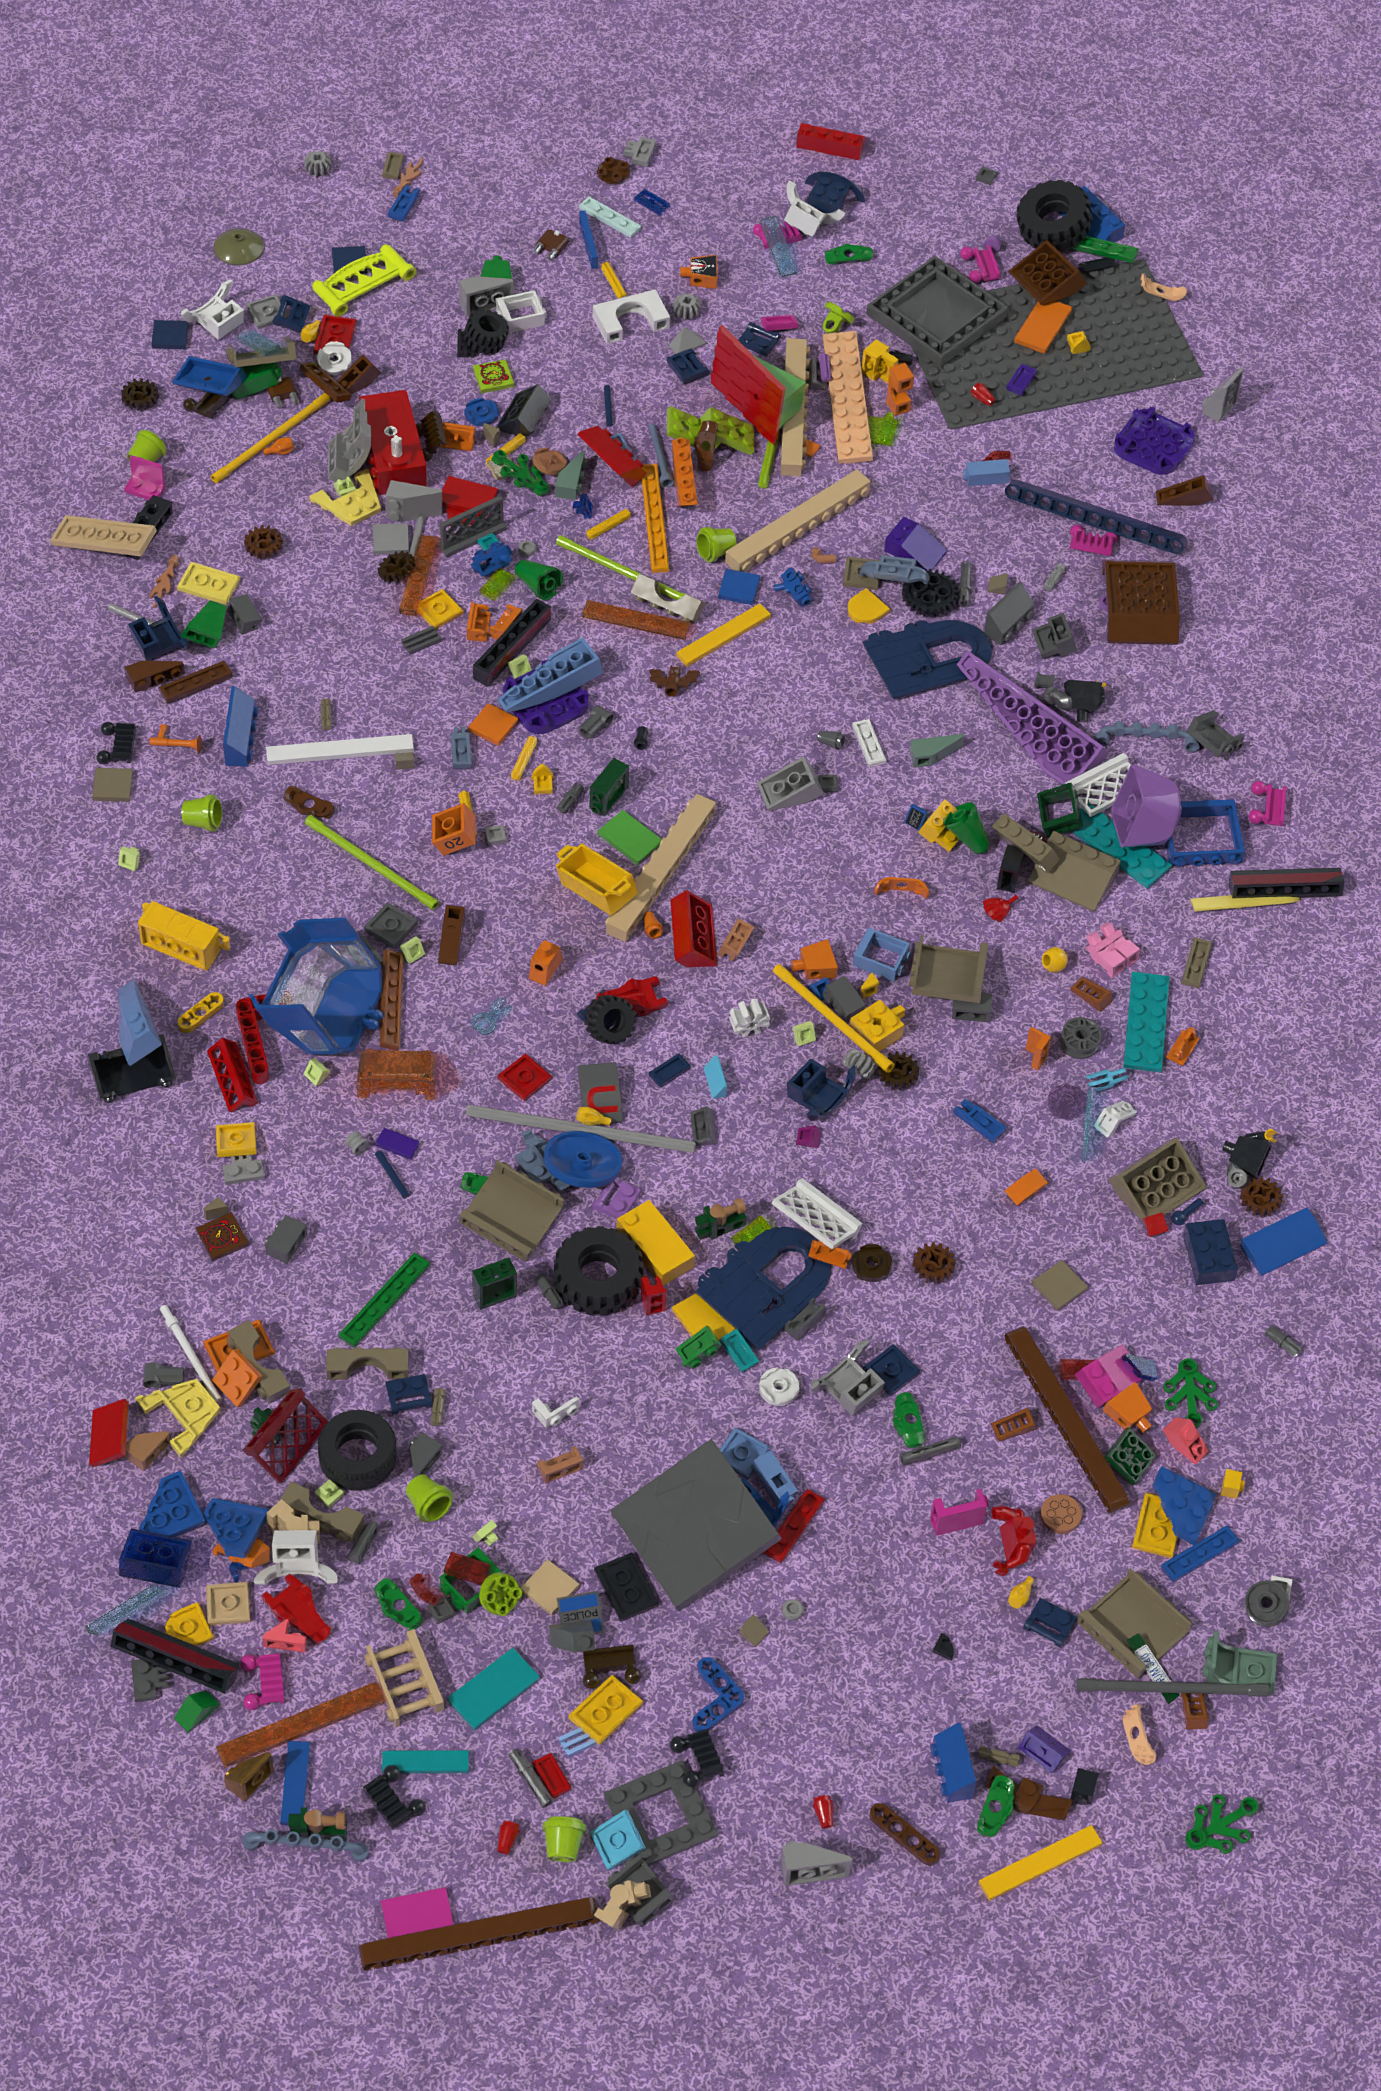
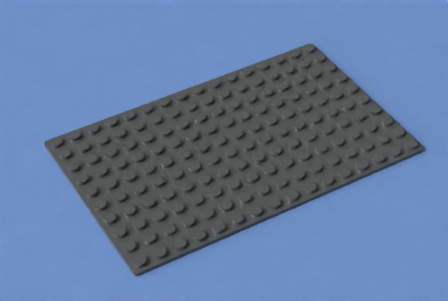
M1144 259L1087 272L1080 271L1087 284L1074 295L1055 300L1071 306L1072 312L1045 354L1014 343V338L1038 302L1020 284L987 290L989 294L1009 307L1008 317L943 366L939 367L911 347L950 430L1201 378L1203 373L1165 298L1144 291L1143 286H1141L1142 280L1140 279L1143 273L1152 282L1156 283ZM1083 331L1090 343L1091 350L1072 354L1067 341V334ZM1024 364L1037 371L1023 395L1020 396L1006 390L1019 366ZM980 382L987 387L996 399L992 406L988 407L972 397L970 391L975 384Z

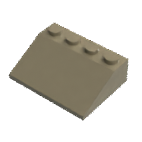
M1053 831L1046 844L1053 848L1060 860L1048 873L1035 864L1027 882L1095 912L1118 874L1120 860Z
M1177 1137L1162 1143L1108 1179L1119 1198L1142 1222L1143 1218L1160 1212L1166 1215L1207 1188Z

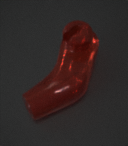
M992 451L983 461L1010 460V451Z
M419 1573L411 1577L409 1583L415 1594L423 1602L436 1605L439 1600L438 1596L422 1584L425 1578Z

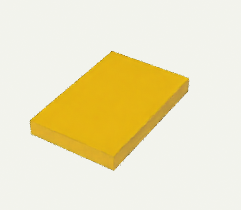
M697 1294L672 1306L673 1313L691 1337L707 1325L710 1326L718 1340L735 1330L733 1326Z
M1145 1492L1132 1548L1172 1558L1177 1541V1536H1175L1172 1530L1173 1525L1169 1517L1167 1518L1160 1504V1497Z
M611 1675L569 1714L568 1719L581 1728L585 1734L587 1733L600 1746L643 1704V1700L615 1676Z

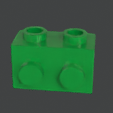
M707 1325L675 1349L683 1360L682 1365L688 1369H695L702 1364L701 1361L706 1357L715 1355L718 1352L717 1349L722 1345L710 1326Z

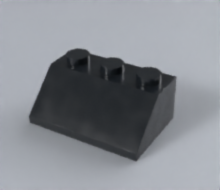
M539 384L516 393L496 428L515 436L519 433L524 436L531 435L535 430V425L542 419L541 415L549 407L548 403L551 397Z

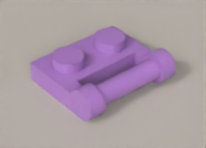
M617 1177L613 1182L605 1186L598 1199H595L591 1206L593 1209L617 1219L630 1211L639 1197L641 1189ZM614 1186L619 1188L608 1206L604 1205Z

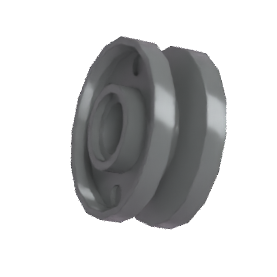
M1075 1017L1068 1020L1063 1026L1060 1045L1065 1054L1076 1059H1087L1093 1056L1099 1049L1102 1037L1101 1029L1089 1018Z
M1269 1580L1259 1581L1253 1584L1246 1592L1244 1600L1246 1613L1257 1625L1263 1627L1276 1626L1287 1616L1289 1610L1288 1595L1278 1583ZM1269 1599L1273 1604L1270 1608H1264L1261 1605L1262 1601Z

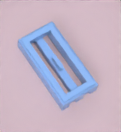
M577 1728L559 1737V1742L568 1758L597 1745L596 1741L592 1739L569 1750V1747L590 1738V1736L586 1733L565 1743V1741L584 1733L581 1728Z

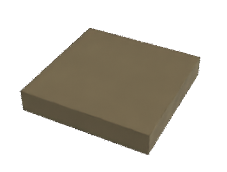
M847 556L843 586L878 590L879 578H871L865 574L859 576V573L864 563L868 561L880 562V560Z
M96 768L92 795L93 801L130 802L133 769Z
M1063 1260L1032 1280V1285L1057 1311L1088 1290V1286Z

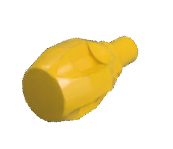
M319 320L304 326L300 335L302 341L309 343L315 340L321 325Z
M579 1107L577 1110L576 1120L590 1126L604 1124L609 1126L611 1123V1118L604 1117L593 1108Z
M1028 1576L1024 1582L1013 1587L1008 1598L1010 1606L1018 1609L1026 1604L1030 1596L1031 1585L1034 1582L1032 1577Z

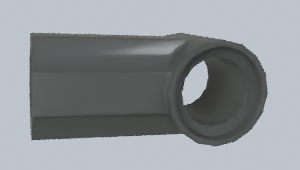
M596 705L592 709L590 717L579 726V732L585 738L591 739L602 727L606 728L607 724L612 722L614 715L600 705Z
M154 1362L147 1363L144 1366L143 1386L151 1389V1387H154V1389H158L161 1385L174 1386L184 1383V1367H162L161 1364Z

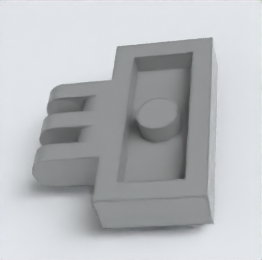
M640 137L639 142L629 140L623 155L631 157L632 164L647 167L655 149L656 140Z
M246 1155L244 1159L243 1156H238V1160H235V1156H230L232 1164L222 1165L225 1185L264 1179L261 1159L251 1161L250 1155Z

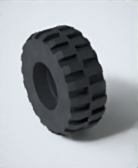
M1049 180L1045 183L1037 184L1033 189H1029L1027 194L1020 200L1016 214L1020 234L1027 244L1036 249L1044 241L1048 240L1058 251L1068 250V248L1074 247L1079 241H1082L1086 233L1089 232L1093 220L1090 201L1086 192L1078 185L1063 180ZM1061 211L1066 213V215L1058 220H1043L1046 215L1052 212Z
M597 1226V1228L587 1227L583 1228L580 1232L576 1231L571 1234L570 1238H566L562 1242V1247H559L556 1252L554 1284L556 1285L559 1296H563V1301L567 1305H572L574 1310L584 1311L588 1315L600 1314V1316H603L610 1312H619L620 1308L628 1307L631 1304V1299H636L639 1294L644 1269L642 1253L638 1250L637 1244L633 1240H629L628 1235L623 1232H617V1229ZM603 1261L612 1265L617 1272L608 1279L593 1280L586 1277L580 1270L590 1262Z

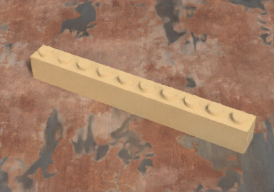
M787 338L785 372L808 382L809 371H806V369H809V359H806V357H809L810 346H807V339ZM805 384L801 410L782 427L780 475L801 476V471L805 470V460H802V457L806 456V447H803V444L806 445V434H803V432L807 431V421H804V419H807V409H804V406L807 407L808 396H805V394H808V384Z
M856 469L727 550L725 563L733 570L749 571L752 566L763 562L769 555L776 554L780 548L787 547L793 540L801 538L807 531L814 530L817 525L828 521L834 514L841 513L845 507L852 506L861 497H866L870 492L871 481Z
M696 794L693 799L688 801L685 811L679 814L676 824L670 827L667 837H663L658 850L653 851L649 863L644 864L640 876L635 877L634 882L638 894L614 915H609L606 919L607 934L627 942L643 919L644 913L649 910L715 814L716 802L699 794Z

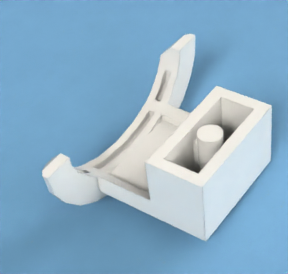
M788 181L786 187L787 196L792 205L784 221L789 225L813 237L822 223L832 224L838 222L845 215V212L840 209L833 213H822L803 202L798 196L796 184Z
M233 280L223 282L215 296L202 307L193 311L183 309L181 312L182 318L187 322H199L218 340L243 324L244 309L233 300L228 303L224 302L232 287Z
M316 1530L274 1531L272 1553L273 1563L276 1564L259 1572L254 1579L255 1584L266 1585L271 1580L290 1573L292 1575L305 1574L317 1576L327 1584L338 1582L337 1574L334 1570L319 1564Z

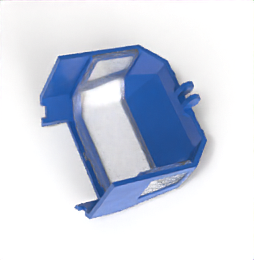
M346 917L299 919L293 924L294 927L287 932L283 930L277 934L288 948V951L262 1004L258 1002L253 994L248 995L254 1003L253 1005L267 1024L305 1051L306 1054H340L355 1051L365 1027L370 1030L377 1029L379 1022L376 1020H381L384 1016L380 1010H374L382 993L381 965Z

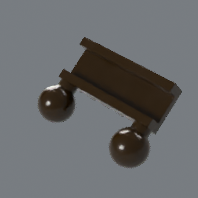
M210 376L204 378L206 381L211 379ZM207 392L198 403L193 398L185 399L183 407L188 412L195 410L197 414L212 419L213 414L216 415L217 410L221 409V405L224 406L225 401L228 402V397H232V393L223 396Z
M431 411L420 420L421 423L416 424L418 436L426 438V448L422 449L425 462L432 459L433 453H437L436 447L440 444L444 446L447 444L441 415L437 411Z
M633 1644L583 1651L585 1675L582 1682L586 1688L594 1689L598 1686L599 1677L597 1674H600V1672L608 1673L609 1671L626 1670L625 1679L628 1683L637 1684L641 1680L642 1674L636 1668Z

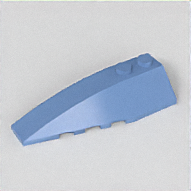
M582 637L551 654L546 663L543 665L539 664L535 668V672L530 676L526 675L518 686L514 685L497 700L506 713L525 709L570 692L603 674L604 671L599 657Z
M135 979L118 989L119 1042L130 1066L162 1045Z

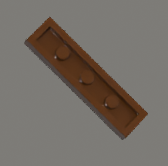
M315 362L300 365V371L312 380L315 385L320 387L324 393L329 395L333 401L337 403L350 401L351 394Z
M221 661L159 687V692L168 704L232 678V671L225 661Z

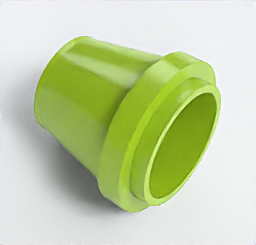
M140 430L136 434V439L126 456L129 461L131 455L155 462L166 455V445L153 432Z
M704 527L699 530L696 537L697 550L706 562L716 561L719 557L726 555V551L737 544L735 534L730 528Z
M208 794L206 797L185 800L181 811L183 824L203 828L207 831H216L222 821V805L219 798L215 794Z
M427 1475L416 1476L406 1487V1495L414 1506L417 1517L422 1522L439 1520L449 1511L452 1505L453 1493L446 1486L439 1485Z
M555 1816L547 1818V1821H544L542 1824V1830L545 1832L547 1859L556 1862H575L582 1836L586 1833V1825L582 1823V1820L573 1817Z

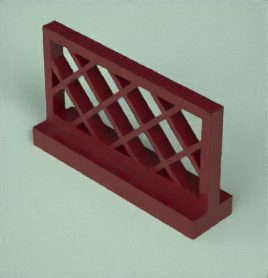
M291 1389L242 1450L247 1456H252L279 1484L284 1481L328 1422L304 1397L306 1394L302 1389ZM301 1402L305 1406L306 1415H298V1406ZM306 1417V1430H299L298 1418ZM311 1417H316L321 1422L317 1429H311ZM288 1418H293L294 1430L286 1431V1421ZM299 1432H307L305 1444H299ZM276 1433H281L282 1446H274V1436ZM286 1433H294L295 1445H287ZM288 1447H295V1457L292 1460H287ZM274 1448H282V1460L275 1461ZM264 1449H269L270 1461H265L260 1456ZM283 1462V1472L279 1476L275 1472V1463Z

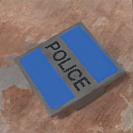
M598 1590L556 1598L560 1624L591 1621L594 1634L605 1632Z

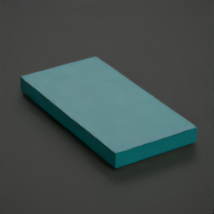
M512 1647L450 1695L447 1701L475 1731L540 1680V1676Z

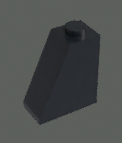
M1007 844L999 871L998 890L1015 893L1025 854L1016 846Z

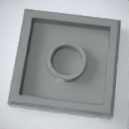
M277 294L246 303L245 307L259 330L274 325L272 321L274 316L277 315L281 303ZM285 310L283 317L288 319L289 315Z
M408 523L373 524L374 555L394 554L396 551L398 554L401 551H404V553L409 552Z

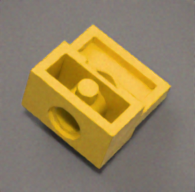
M876 339L863 350L861 371L863 375L873 381L880 378L888 383L890 367L898 365V359L889 354V347Z
M944 799L918 833L929 842L933 843L935 841L950 852L959 839L948 829L944 831L945 825L943 822L950 811L953 814L957 809Z

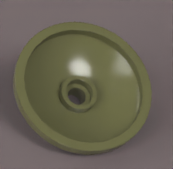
M245 228L229 229L220 234L214 242V252L218 259L224 263L236 266L247 265L256 261L264 250L262 238L254 231Z

